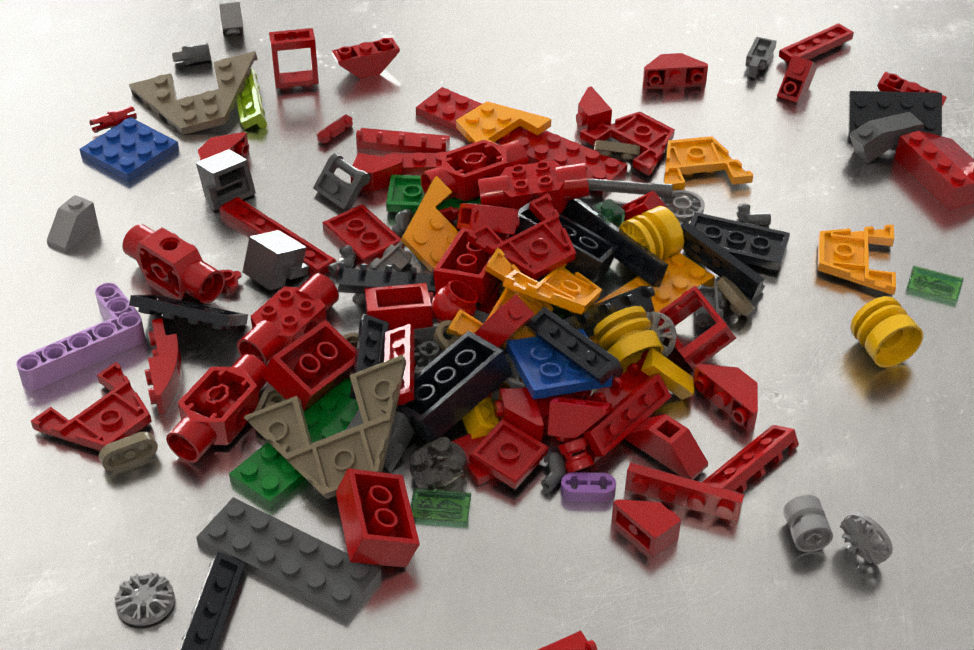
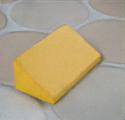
M650 348L641 371L648 376L659 373L667 389L682 400L693 396V377L654 348Z
M490 397L483 399L462 418L468 434L471 433L472 439L487 436L500 422L499 418L495 417L494 406Z

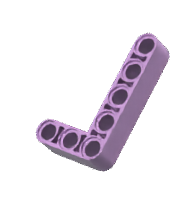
M103 283L95 289L99 312L105 319L104 322L25 354L17 360L16 366L22 386L25 389H39L144 342L145 333L142 318L134 306H129L130 301L116 284Z

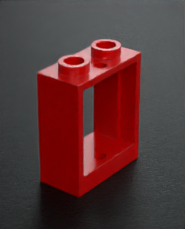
M313 28L269 32L276 89L319 84ZM310 48L311 70L279 72L277 51Z
M426 283L365 288L367 315L389 322L388 331L411 324L413 329L433 327L432 319H436L432 311L434 296L433 292H428Z
M696 286L685 291L679 298L662 308L659 312L668 316L676 326L703 306L715 321V325L685 347L676 337L675 347L693 371L696 365L703 364L737 339ZM660 318L658 325L661 326L665 320ZM668 328V329L663 330V331H664V333H666V332H669L670 329Z

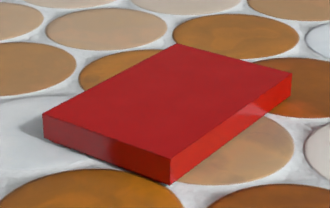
M363 204L322 222L323 229L342 247L346 245L352 246L353 252L356 253L355 259L360 264L369 265L377 257L381 259L383 253L391 244L396 246L401 241V238Z

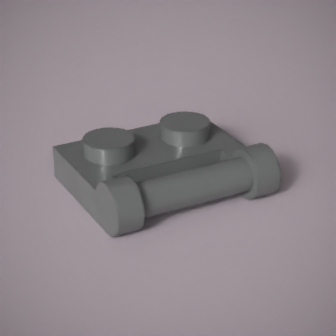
M333 153L329 157L313 189L348 211L353 206L362 187L370 181V174L364 170L356 169L344 161L341 155ZM337 168L341 169L353 177L354 180L351 184L336 175L334 173Z

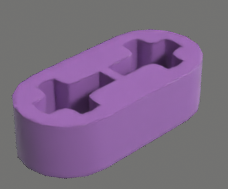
M573 472L564 475L561 481V495L568 501L608 502L615 497L616 480L607 473ZM571 485H576L577 489H572Z

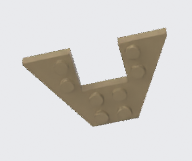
M256 51L213 62L219 89L206 91L190 97L187 96L178 100L171 73L131 83L129 87L132 93L135 92L142 98L145 104H149L152 110L158 115L164 116L170 125L175 126L182 135L227 124L230 112L233 111L236 105L237 95L242 93L246 85L245 80L251 74L252 64L258 58Z
M403 355L351 374L350 378L363 424L317 442H311L301 400L297 396L244 417L326 499L336 496V490L348 468L383 472L406 367V359Z

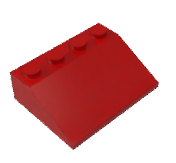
M915 131L899 137L894 158L942 205L951 211L974 204V158L953 139L923 131Z

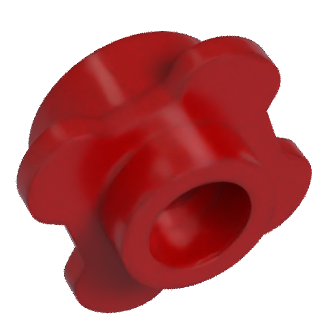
M219 270L225 276V285L222 292L230 293L237 290L239 286L238 279L242 277L241 272Z

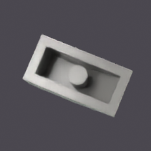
M240 2L219 4L223 34L227 33L228 36L239 35L240 32H243Z
M73 195L58 207L46 240L47 244L67 252L98 226L94 202Z

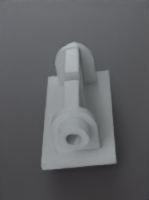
M401 241L396 246L391 244L385 250L381 259L377 257L372 261L368 270L385 271L386 265H392L400 272L411 262L412 254L410 251L401 248L403 245Z

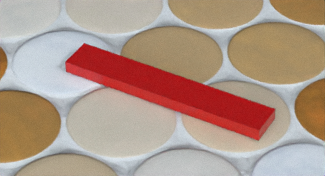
M239 197L219 207L222 216L253 236L279 230L304 245L306 251L303 263L309 266L308 272L311 274L319 273L325 275L329 272L328 265L336 262V259Z

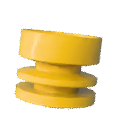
M663 206L655 207L642 213V215L626 220L619 227L629 237L662 260L680 253L684 246L683 230L673 212Z
M888 296L879 297L866 303L857 311L850 325L852 335L865 348L866 353L875 364L884 368L897 366L908 360L916 353L924 337L922 329L907 315V311L901 307V304L893 297Z
M632 306L614 312L599 322L593 330L595 338L599 341V346L604 350H608V353L619 360L623 368L622 374L627 371L628 365L636 363L641 359L644 351L654 348L661 354L664 349L657 333L649 330L652 323L646 318L647 313L641 306Z

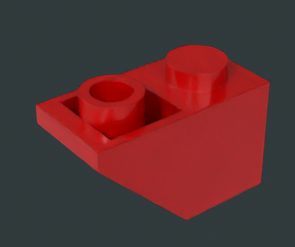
M793 55L777 97L798 103L809 89L817 67L814 62Z

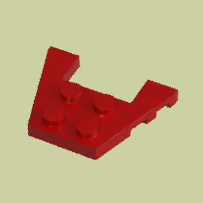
M639 111L617 118L615 123L610 125L602 123L591 131L587 128L580 131V139L594 146L595 141H605L612 137L620 141V143L640 146V155L633 159V168L649 176L666 151L668 140L674 138L675 129Z
M548 193L531 201L529 204V210L541 221L540 223L505 241H502L489 225L485 224L469 232L467 240L493 256L497 248L501 249L505 254L504 257L511 265L514 264L521 273L534 280L574 260L576 251L566 229L562 227L559 221L560 216L557 209L554 210L552 198Z
M115 362L97 374L98 382L110 390L108 394L71 420H68L55 409L49 407L33 418L31 425L36 431L101 451L109 443L134 435L152 422L141 398L131 387L127 376L123 374L121 366Z

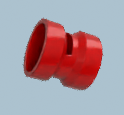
M585 437L558 446L560 454L565 456L567 473L594 465L592 456L586 450L588 444ZM580 452V454L572 456L573 453Z

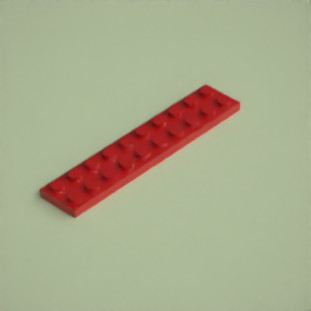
M441 87L415 108L416 115L461 134L456 128V120L483 103ZM519 126L494 142L503 145L515 140L519 141L525 148L530 164L552 160L560 166L585 163L587 178L618 181L627 172L628 164L609 156L600 155L596 150H592L547 130L536 135ZM595 191L602 195L605 193L604 191Z

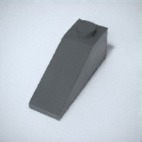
M911 112L868 121L850 133L853 150L868 164L897 145L901 135L918 131L924 127V124Z

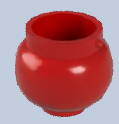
M460 280L449 281L447 286L438 290L432 300V311L436 316L437 322L440 324L446 320L453 321L460 309L474 317L477 310L476 302L479 299L478 294L465 282Z

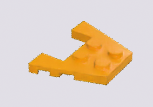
M488 101L456 120V128L469 143L481 140L494 143L519 126L536 135L551 127V119L548 117Z
M713 136L668 140L664 183L673 184V190H685L686 182L682 174L713 173L725 170L732 185L752 183L753 173L749 170L745 171L738 159L733 160L729 156V151Z
M437 176L432 181L401 238V242L431 273L459 233L436 209L452 193Z
M885 225L884 229L874 230L873 226L864 227L863 231L851 232L850 228L820 231L818 237V271L894 295L896 290V272L870 270L868 244L893 246L894 225Z
M497 248L484 270L504 282L505 277L513 270L519 272L520 270L514 264L511 265L504 257V252ZM505 288L486 321L514 295H517L529 307L534 316L543 307H546L551 312L554 308L545 301ZM460 309L446 332L461 337L467 331L475 333L484 323ZM525 326L510 340L535 337V335L528 331Z
M566 264L551 271L540 282L517 270H513L505 277L502 285L581 315L599 298L602 292L600 287L579 272H576L574 275L565 268Z

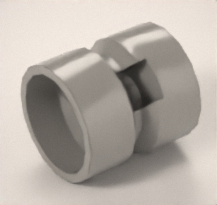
M801 495L793 498L784 506L783 513L798 550L815 552L829 545L833 539V533L827 518H825L826 515L819 498L813 495Z

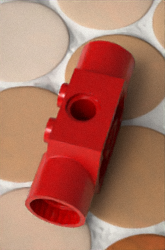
M481 140L442 153V166L421 173L422 189L424 194H426L432 181L437 176L452 191L445 200L453 197L464 201L475 199L480 196L478 179L500 176L505 167L529 164L528 156L523 145L517 140L503 145Z
M554 160L540 161L532 164L505 167L500 176L478 179L481 205L519 210L533 199L548 193L552 198L554 210L557 209L558 213H562L569 200L589 197L585 163L560 166Z
M144 224L135 225L126 233L122 243L124 253L137 261L146 281L174 299L185 300L191 295L198 301L208 304L216 300L223 291L225 285L224 274L204 262L198 249L193 244H189L179 238L177 234L171 233L163 227L154 231Z
M316 273L300 287L284 286L250 316L252 329L237 342L239 354L241 356L244 354L253 355L267 366L274 355L326 320V311L339 300V292H337L338 289L335 284L325 275Z
M244 354L231 367H210L178 401L181 421L166 437L167 444L173 453L186 462L196 463L212 445H229L248 423L244 416L253 413L259 403L258 394L268 384L262 377L267 366L257 357Z

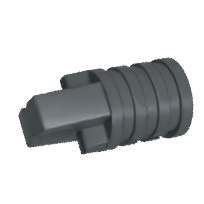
M208 42L193 46H182V51L172 53L173 62L185 61V65L212 61Z

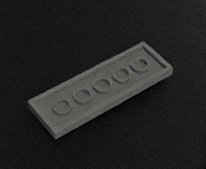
M234 497L196 537L197 544L215 554L219 551L245 563L244 569L346 621L381 578L380 569L370 564L352 563L349 561L348 553Z

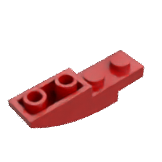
M461 203L456 229L467 228L475 230L488 224L495 233L515 235V230L519 226V210Z
M159 318L152 320L154 331L148 332L151 347L157 346V349H152L153 357L148 358L150 369L144 371L147 385H153V388L148 389L151 405L157 404L159 415L165 414L177 393L181 378V355L177 334L166 335L163 320Z

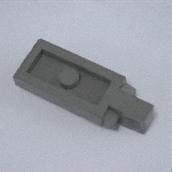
M756 36L746 56L745 66L749 67L747 76L756 78L759 69L764 70L767 67L776 48V40Z

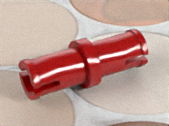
M130 105L121 110H111L106 115L90 119L89 124L91 126L99 123L98 126L91 128L94 133H98L110 127L113 128L130 117L137 119V114L127 115V113L135 111L134 107Z

